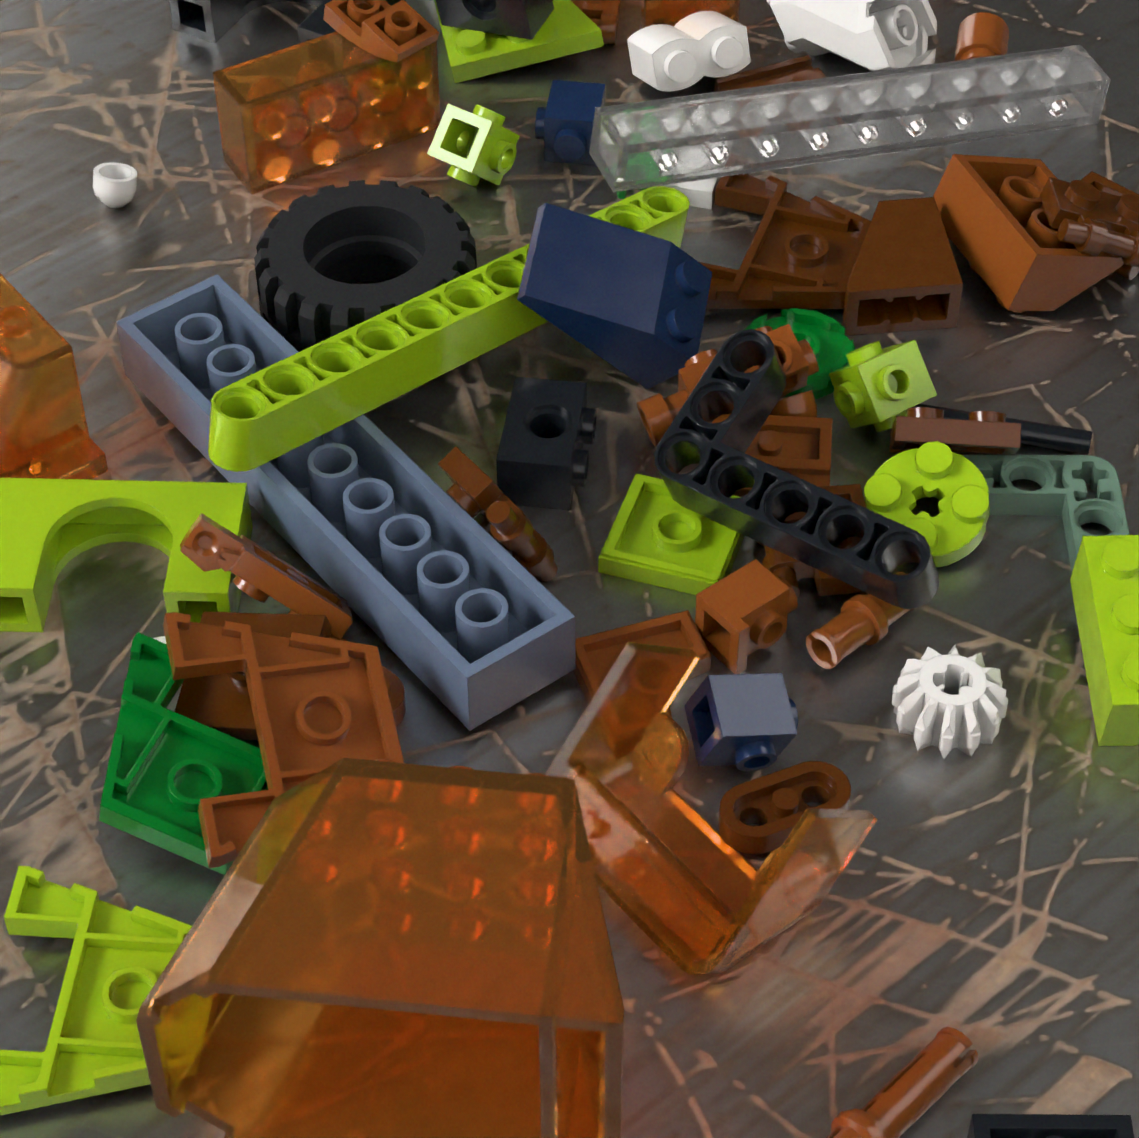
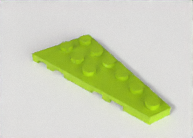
M434 0L455 83L604 47L601 29L571 0H553L554 10L532 40L444 26L441 24L436 0Z

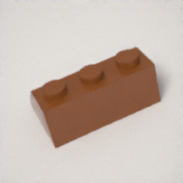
M953 154L933 197L935 198L948 239L953 241L969 261L970 268L981 276L996 295L998 303L1007 310L1016 313L1054 311L1123 265L1122 257L1104 252L1097 256L1077 251L1074 244L1058 240V229L1050 227L1040 197L1049 177L1056 179L1057 177L1041 159Z

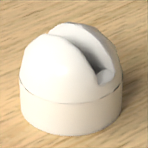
M116 162L97 165L93 169V190L97 199L110 208H121L130 203L137 190V170L127 164Z

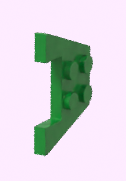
M137 632L132 641L130 662L121 697L116 733L114 732L101 798L99 821L209 868L198 814L200 799L268 790L260 748L167 709L185 679L173 680L167 644ZM255 850L220 867L209 869L226 876Z

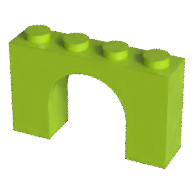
M0 478V632H43L54 584L61 570L68 562L82 552L113 542L142 543L162 551L169 557L163 589L167 613L191 615V622L200 623L203 611L239 612L242 590L233 583L236 575L230 571L225 572L222 568L204 572L180 551V544L201 513L237 536L244 535L251 540L253 524L247 483Z

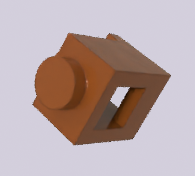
M754 559L696 594L695 624L708 650L734 674H740L746 670L748 655L760 648L766 649L771 647L786 633L788 614L797 609L798 599L788 581L780 576H775L757 559Z

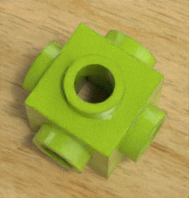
M448 103L427 154L449 164L450 168L447 175L473 187H477L480 178L499 186L503 175L511 169L515 161L516 144L520 135L502 127L506 117L476 104L473 112L470 113Z
M915 340L882 349L879 341L867 344L846 354L849 365L829 373L834 386L835 404L840 413L847 418L850 428L874 424L876 432L892 428L896 416L907 417V409L937 396Z

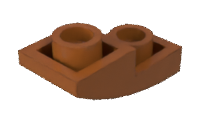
M332 0L325 4L323 18L325 22L359 48L385 60L399 62L438 40L439 32L405 0H401L392 6L385 0Z

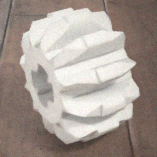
M956 645L952 647L948 654L941 655L936 650L927 647L924 655L921 656V660L907 659L905 666L901 669L898 682L893 687L891 702L894 706V713L897 714L896 722L899 734L914 735L913 739L917 751L933 745L939 748L943 759H945L952 748H958L972 757L979 743L992 744L994 737L999 732L1001 720L1006 716L1008 705L1007 690L1002 688L1003 681L1000 669L985 667L982 652L968 658L960 656Z

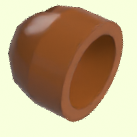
M809 390L779 399L770 415L817 417V405L813 391Z

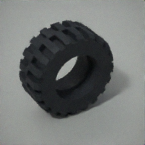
M365 180L349 181V186L335 188L334 184L319 188L317 195L308 197L304 194L295 199L290 204L289 211L282 209L268 224V228L264 230L257 243V254L254 257L261 316L298 352L477 268L475 239L470 234V227L457 212H454V209L438 196L430 199L429 194L424 189L412 185L408 189L400 188L397 182L384 180L380 181V185L365 184ZM365 281H383L373 284H353Z

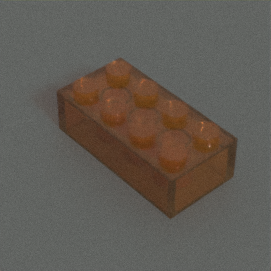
M335 31L213 72L223 158L251 195L436 130L441 121L437 41L399 62H393L370 54Z

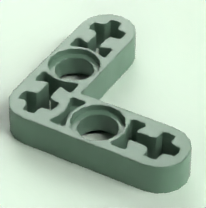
M962 455L980 470L987 482L990 515H1062L1071 572L1073 571L1083 536H1098L1087 533L1081 528V525L1090 522L1100 523L1112 531L1108 535H1130L1118 473L1115 467L1105 459L1091 455ZM1017 479H1028L1037 482L1042 488L1036 491H1025L1016 488L1011 482ZM993 482H999L998 488L993 487ZM1086 484H1090L1092 491H1096L1095 498L1086 499Z

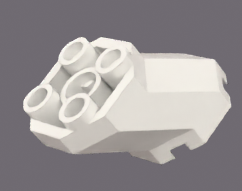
M766 0L771 6L782 30L786 46L794 53L805 51L813 56L831 52L899 85L916 81L935 63L936 48L927 50L928 37L936 35L937 20L928 0Z

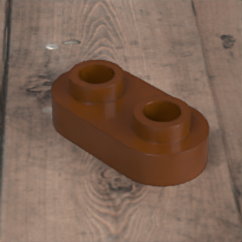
M807 761L736 785L724 794L720 802L718 822L720 835L726 844L739 852L762 854L834 829L848 815L851 796L850 781L842 770L830 763ZM812 802H813V803H819V804H821V805L812 807V806L807 805V803H812ZM748 824H756L759 826H750Z

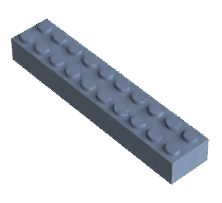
M218 274L116 321L125 375L229 482L247 483L250 504L340 597L347 600L348 606L469 731L576 669L575 615L364 414L249 471L234 472L225 470L211 461L208 454L211 399L214 393L223 387L298 353L280 333Z

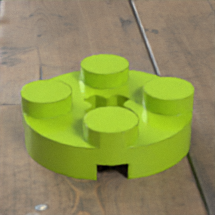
M938 441L927 442L919 448L906 450L891 457L876 470L874 475L867 480L864 487L867 509L909 527L924 536L930 546L936 567H944L965 558L981 543L986 532V523L990 516L987 482L980 470L970 460L961 454L952 452L950 447ZM934 497L940 500L938 502L940 513L934 517H931L925 511L917 515L911 511L916 507V500L920 498Z

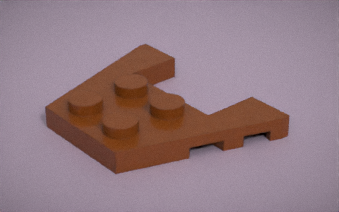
M165 613L163 628L173 680L244 672L268 790L200 799L198 814L209 868L220 867L402 779L405 764L377 646L292 632L291 637L286 638L252 632L251 626L248 624L225 621L224 627L191 622V615Z

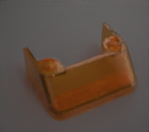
M627 642L541 779L534 797L535 815L543 830L682 971L691 975L719 974L727 971L816 910L878 819L868 810L807 808L783 845L772 851L757 870L737 850L726 844L721 835L673 789L686 768L689 758V743L684 730L666 711L700 657L691 649Z

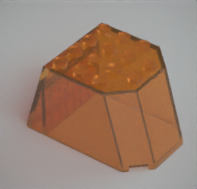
M342 758L276 797L140 1006L136 1022L156 1108L173 1118L183 1114L186 1109L226 1132L224 1138H622L625 1010L575 779L551 777L542 773L516 774L474 770L465 766L440 767L407 764L389 759L364 760Z

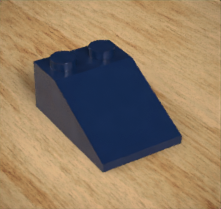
M544 203L537 209L517 300L648 390L677 375L678 370L685 367L686 361L698 354L712 271L670 241Z

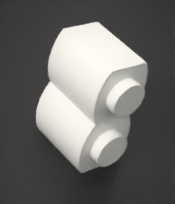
M700 11L690 14L681 19L675 26L667 24L651 25L640 29L627 39L632 74L660 91L671 92L688 88L697 83L703 76L713 78L730 76L741 71L751 62L746 26L715 11Z

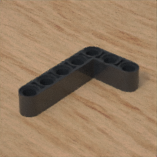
M754 329L741 330L731 335L717 352L655 450V465L673 500L687 509L896 607L912 609L919 608L928 603L936 595L939 587V574L930 546L924 536L909 527L745 454L782 396L786 387V375L775 346L768 335ZM762 365L759 369L753 372L744 373L747 369L753 366ZM731 414L722 422L712 423L715 418L721 415ZM690 464H699L693 471L679 474L684 467ZM742 488H752L747 495L741 498H730L736 491ZM793 513H807L801 520L795 523H783ZM847 538H862L856 546L850 549L837 548ZM913 562L919 564L913 572L907 575L898 576L892 574L898 566L904 563Z

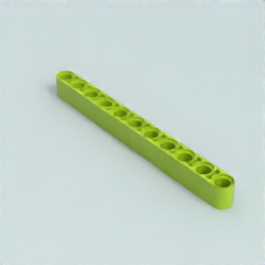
M653 186L589 216L670 241L681 249L690 202L687 196L676 189ZM530 243L221 388L214 393L211 399L208 454L211 461L225 470L234 472L255 469L548 322L517 300Z

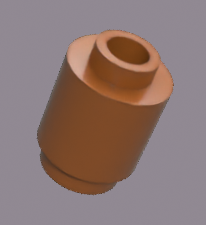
M979 12L969 15L959 25L954 68L960 80L969 87L978 89L990 87L997 82L1006 69L1009 28L1001 17L988 12Z

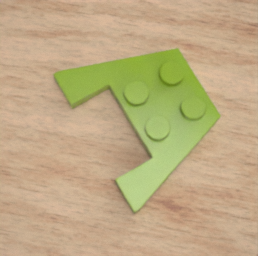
M18 866L4 915L8 934L74 939L45 1051L32 1052L0 1049V1116L194 1075L220 954L217 934L137 905L132 911L99 900L96 890L76 883L69 889L47 881L44 872L30 866Z

